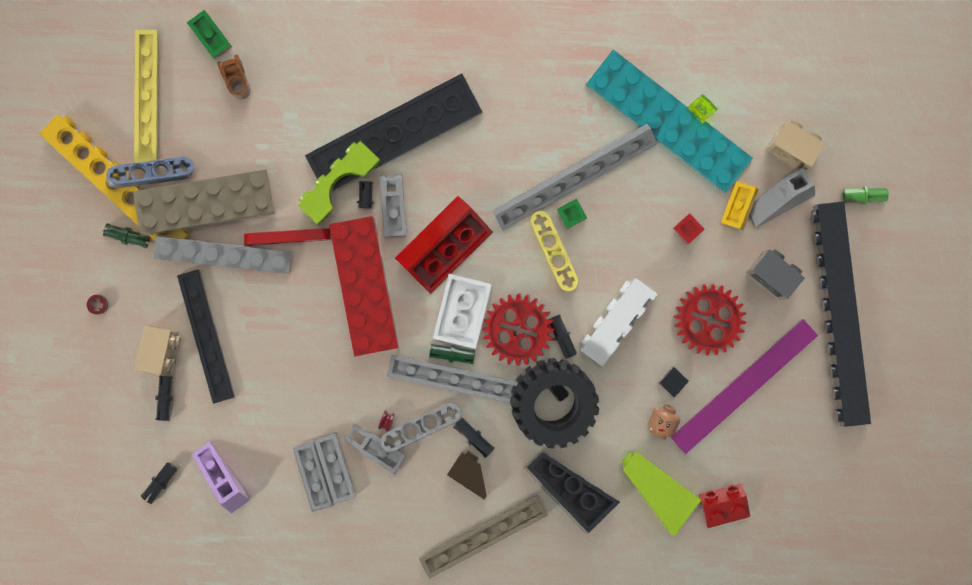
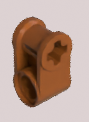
M234 55L233 59L225 62H217L220 73L232 96L239 100L247 98L250 94V85L239 55ZM243 83L244 89L238 93L234 92L235 85Z

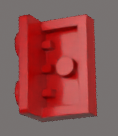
M742 484L729 485L698 495L699 499H701L700 502L707 528L751 517L747 495Z

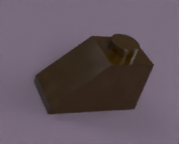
M462 451L447 473V476L485 500L487 493L481 463L478 462L479 457L470 451H467V453Z

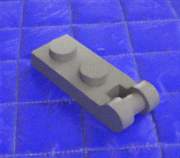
M395 174V177L380 175L384 237L407 236L402 174ZM396 185V191L388 192V186Z

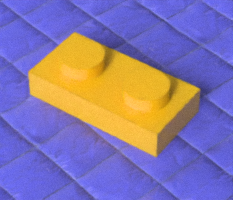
M736 181L721 223L743 231L759 189Z

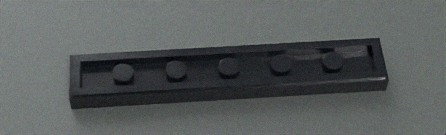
M197 269L177 275L212 402L214 404L235 398L200 270Z

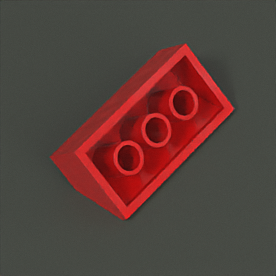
M457 196L395 259L431 294L448 277V274H451L493 231L464 200Z

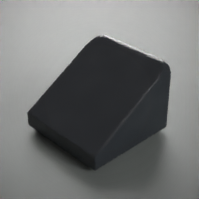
M672 366L659 380L658 384L675 398L689 380Z

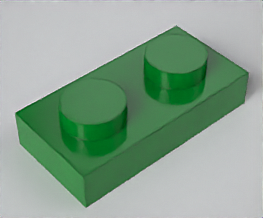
M205 10L187 22L213 59H216L232 47Z

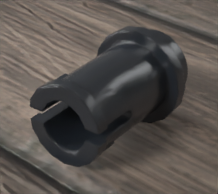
M359 181V201H356L359 204L358 208H372V204H374L372 201V181Z

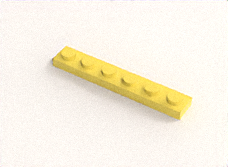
M135 30L134 163L158 160V30Z

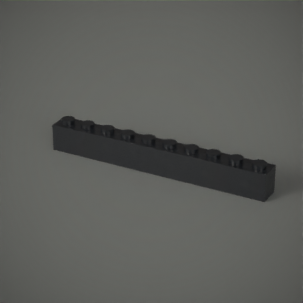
M841 201L817 204L813 206L814 210H811L812 223L816 224V232H814L813 236L814 243L818 245L819 254L816 255L817 266L821 267L822 276H819V286L824 291V298L821 301L822 309L824 312L826 311L827 320L824 321V328L826 334H829L830 340L827 343V352L832 357V365L829 367L830 376L834 378L835 387H832L833 399L837 400L838 409H835L836 422H839L842 427L871 424L845 203Z

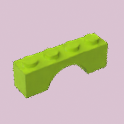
M361 141L358 144L352 143L345 151L347 155L342 160L338 158L330 166L332 171L327 176L323 174L314 183L316 187L311 192L306 191L300 197L299 201L301 203L298 207L317 225L320 226L335 210L331 201V193L337 181L348 175H359L366 178L381 162Z

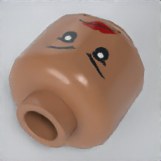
M664 404V407L654 408L647 424L651 429L650 433L661 439L672 437L681 420L676 414L677 410Z

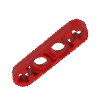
M330 228L244 234L245 246L331 240Z

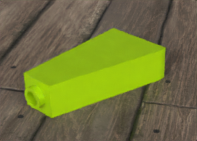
M635 450L632 454L628 452L621 461L624 464L621 469L667 530L675 536L701 499Z

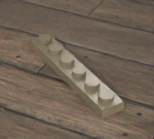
M538 495L427 553L420 557L419 560L430 579L548 516Z

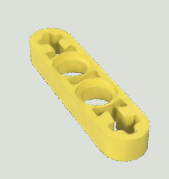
M537 211L531 217V227L559 287L563 291H572L578 285L577 275L550 216L544 211ZM536 216L545 217L544 226L546 229L550 226L552 231H547L540 236L538 232L542 231V228L539 224H534L537 220ZM547 235L554 236L556 239L555 246L551 248L546 247L543 243L544 237ZM556 255H561L565 259V264L561 268L553 265L552 260ZM569 267L570 271H567L566 274L569 278L573 277L574 279L571 283L572 287L563 286L564 276L563 274L558 276L556 272L563 271Z

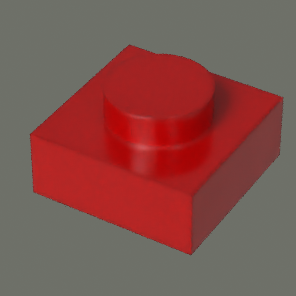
M690 213L673 228L687 245L705 230Z

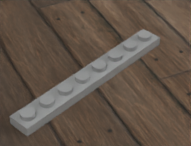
M646 124L492 210L501 229L504 230L656 145L657 142L650 126Z

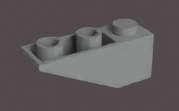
M801 168L783 178L754 202L749 216L756 227L815 196V185L805 169Z

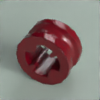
M93 295L87 300V309L92 314H102L108 308V301L102 295ZM96 298H99L100 303H103V307L99 308L100 311H95V307L92 306V302H96Z
M385 410L378 429L384 428L388 432L395 414H388Z

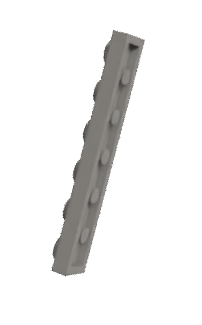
M156 236L153 259L289 274L291 251Z
M391 355L387 377L510 403V398L513 397L511 393L512 387L518 384V382L396 355Z

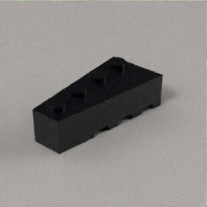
M539 452L523 467L584 533H590L620 503V501L586 481L580 475L572 472L544 452Z

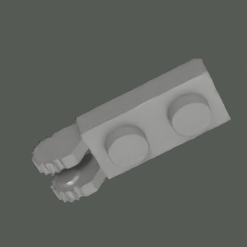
M354 423L351 428L366 438L362 444L348 435L345 436L344 440L357 448V451L395 475L407 455L400 450L393 453L383 451L380 446L381 438L372 432H367ZM384 443L385 446H390L391 448H394L389 443Z

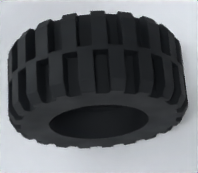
M548 358L547 363L540 360L536 362V367L531 368V366H528L524 369L526 374L524 376L520 374L517 377L516 381L518 384L517 386L514 385L511 390L513 395L510 398L511 412L519 429L526 438L533 440L535 444L539 446L545 444L547 448L554 449L555 445L565 448L568 442H572L573 445L578 443L579 440L577 438L581 435L584 437L588 435L589 431L587 428L589 426L594 427L596 423L594 415L597 416L599 414V407L597 406L599 397L595 391L594 384L579 366L574 363L570 364L569 361L564 359L558 362L555 358ZM556 385L570 388L574 394V403L567 415L555 421L542 420L536 415L534 405L542 391Z

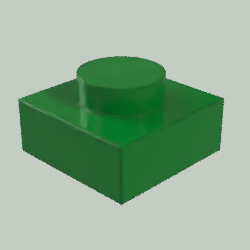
M577 199L557 209L567 229L587 219Z

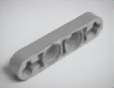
M449 403L386 432L380 439L382 450L387 453H393L456 423L461 416L460 408L456 404ZM447 408H450L451 411L455 410L454 419L447 417L442 420L445 424L441 425V420L436 413L440 412L441 417L447 413ZM433 417L437 422V426L434 429H427L424 425L426 418ZM405 428H415L417 432L416 437L413 439L406 438L404 435ZM400 431L401 439L405 443L401 444V441L398 440L394 443V448L384 445L387 441L386 437L394 439L398 437L395 432Z

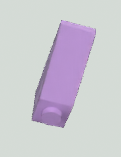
M208 442L192 454L221 506L230 513H233L250 501L243 487L211 442Z

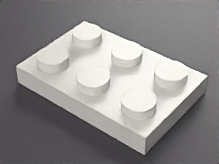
M448 274L433 339L476 349L492 284Z

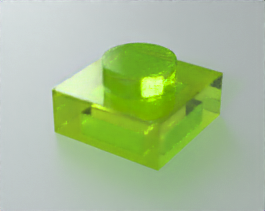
M701 94L688 106V109L702 123L718 110L704 94Z

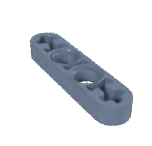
M175 157L115 165L108 169L106 182L112 188H125L183 180L191 176L194 164L187 157ZM180 164H184V167H188L186 172H183V170L179 168ZM171 165H173V169H175V170H174V174H171V172H172V167H171ZM163 166L167 169V174L160 176L155 172V168ZM136 169H141L144 171L145 177L137 179L133 176L132 172ZM126 171H129V173H128V178H129V180H127V176H125V175H126ZM113 173H117L118 176H121L120 181H116L115 178H112Z

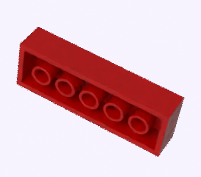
M369 216L329 224L354 357L400 348L375 218Z

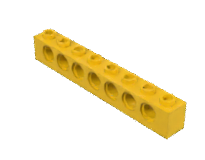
M57 114L39 134L139 226L135 204L131 205L129 203V196L133 194V191L141 190L139 186L119 189L110 187L106 182L107 171L110 167L120 164L115 160L112 163L106 158L108 153L99 145L97 147L93 146L90 143L92 138L83 130L79 133L74 128L76 123L67 115L63 118ZM72 133V142L65 144L64 137ZM84 148H88L89 156L86 159H81V151ZM100 163H104L106 166L102 174H98L96 171ZM113 173L112 178L116 179L121 177L118 176L117 173ZM190 229L172 231L166 235L162 233L149 235L154 241L156 236L190 239L192 237L187 233Z

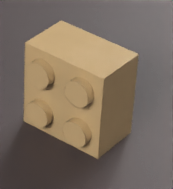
M787 120L779 126L766 149L796 168L807 170L813 166L825 143L821 141L822 138L816 133L810 132L809 134L802 130L803 126L793 120L789 122Z
M144 325L134 370L160 376L169 375V372H172L175 366L173 354L174 350L179 348V332Z

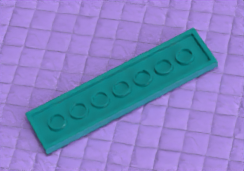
M614 49L586 83L587 87L637 126L642 127L648 124L656 141L724 194L753 159Z

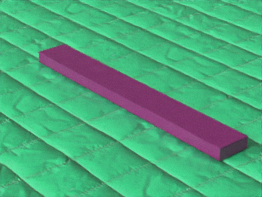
M804 319L800 320L670 438L687 454L818 336L817 333Z

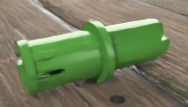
M864 186L863 189H843L844 203L863 202L867 204V202L887 201L889 197V192L886 188L867 189Z

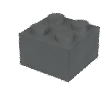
M769 249L760 254L746 273L779 300L788 299L805 277L801 275L802 270L796 265L786 263L784 255L779 251Z

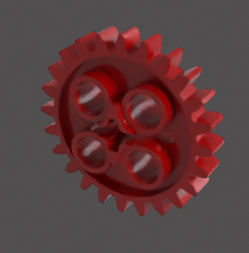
M702 284L701 291L697 287H693L694 294L692 295L687 291L685 294L688 299H679L683 306L675 307L680 312V315L673 316V318L679 320V323H676L674 327H680L681 329L676 335H684L681 343L690 342L688 349L691 350L697 347V354L704 349L705 356L709 355L710 350L713 351L714 355H718L719 348L723 353H726V345L734 348L732 340L740 341L741 339L737 336V333L745 332L740 328V325L747 323L741 320V316L746 315V312H739L743 304H736L738 296L731 298L732 290L724 293V286L722 285L718 290H715V284H711L709 289H707L705 284ZM701 299L706 300L709 305L705 312L700 311L697 306ZM721 307H726L729 310L727 319H722L719 316ZM693 311L703 316H710L712 314V319L728 324V328L716 323H710L708 326L707 320L692 316L691 312ZM693 320H697L701 324V329L697 333L690 329V324ZM714 328H719L722 332L719 340H714L711 336V331Z
M518 293L516 300H514L513 296L509 294L507 302L504 298H500V306L496 303L492 304L495 311L487 310V313L491 316L490 319H483L485 323H488V327L482 328L483 331L488 332V335L484 336L483 339H490V343L486 347H494L492 355L499 353V361L506 357L508 365L513 360H515L516 366H520L521 360H523L525 365H528L529 358L536 362V354L544 356L542 348L550 349L546 342L554 340V338L549 336V332L555 331V329L549 328V324L553 323L554 320H547V316L551 312H543L545 304L537 306V298L530 302V295H526L524 300H522L521 294ZM510 309L516 313V319L513 322H509L506 319V313ZM529 316H534L537 319L535 328H530L527 325ZM500 323L510 326L521 324V329L536 332L537 336H531L526 333L516 335V330L501 327ZM503 331L508 332L510 335V340L506 344L500 340V334ZM524 337L531 340V347L528 350L521 346V340Z

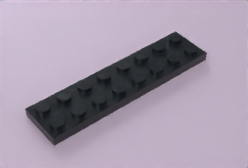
M461 73L306 154L305 157L318 179L323 174L327 176L332 171L330 166L338 158L342 160L347 155L345 151L352 143L358 144L361 141L380 159L381 162L375 168L377 169L481 115L483 112L465 77ZM348 175L341 178L334 185L332 192L362 176Z

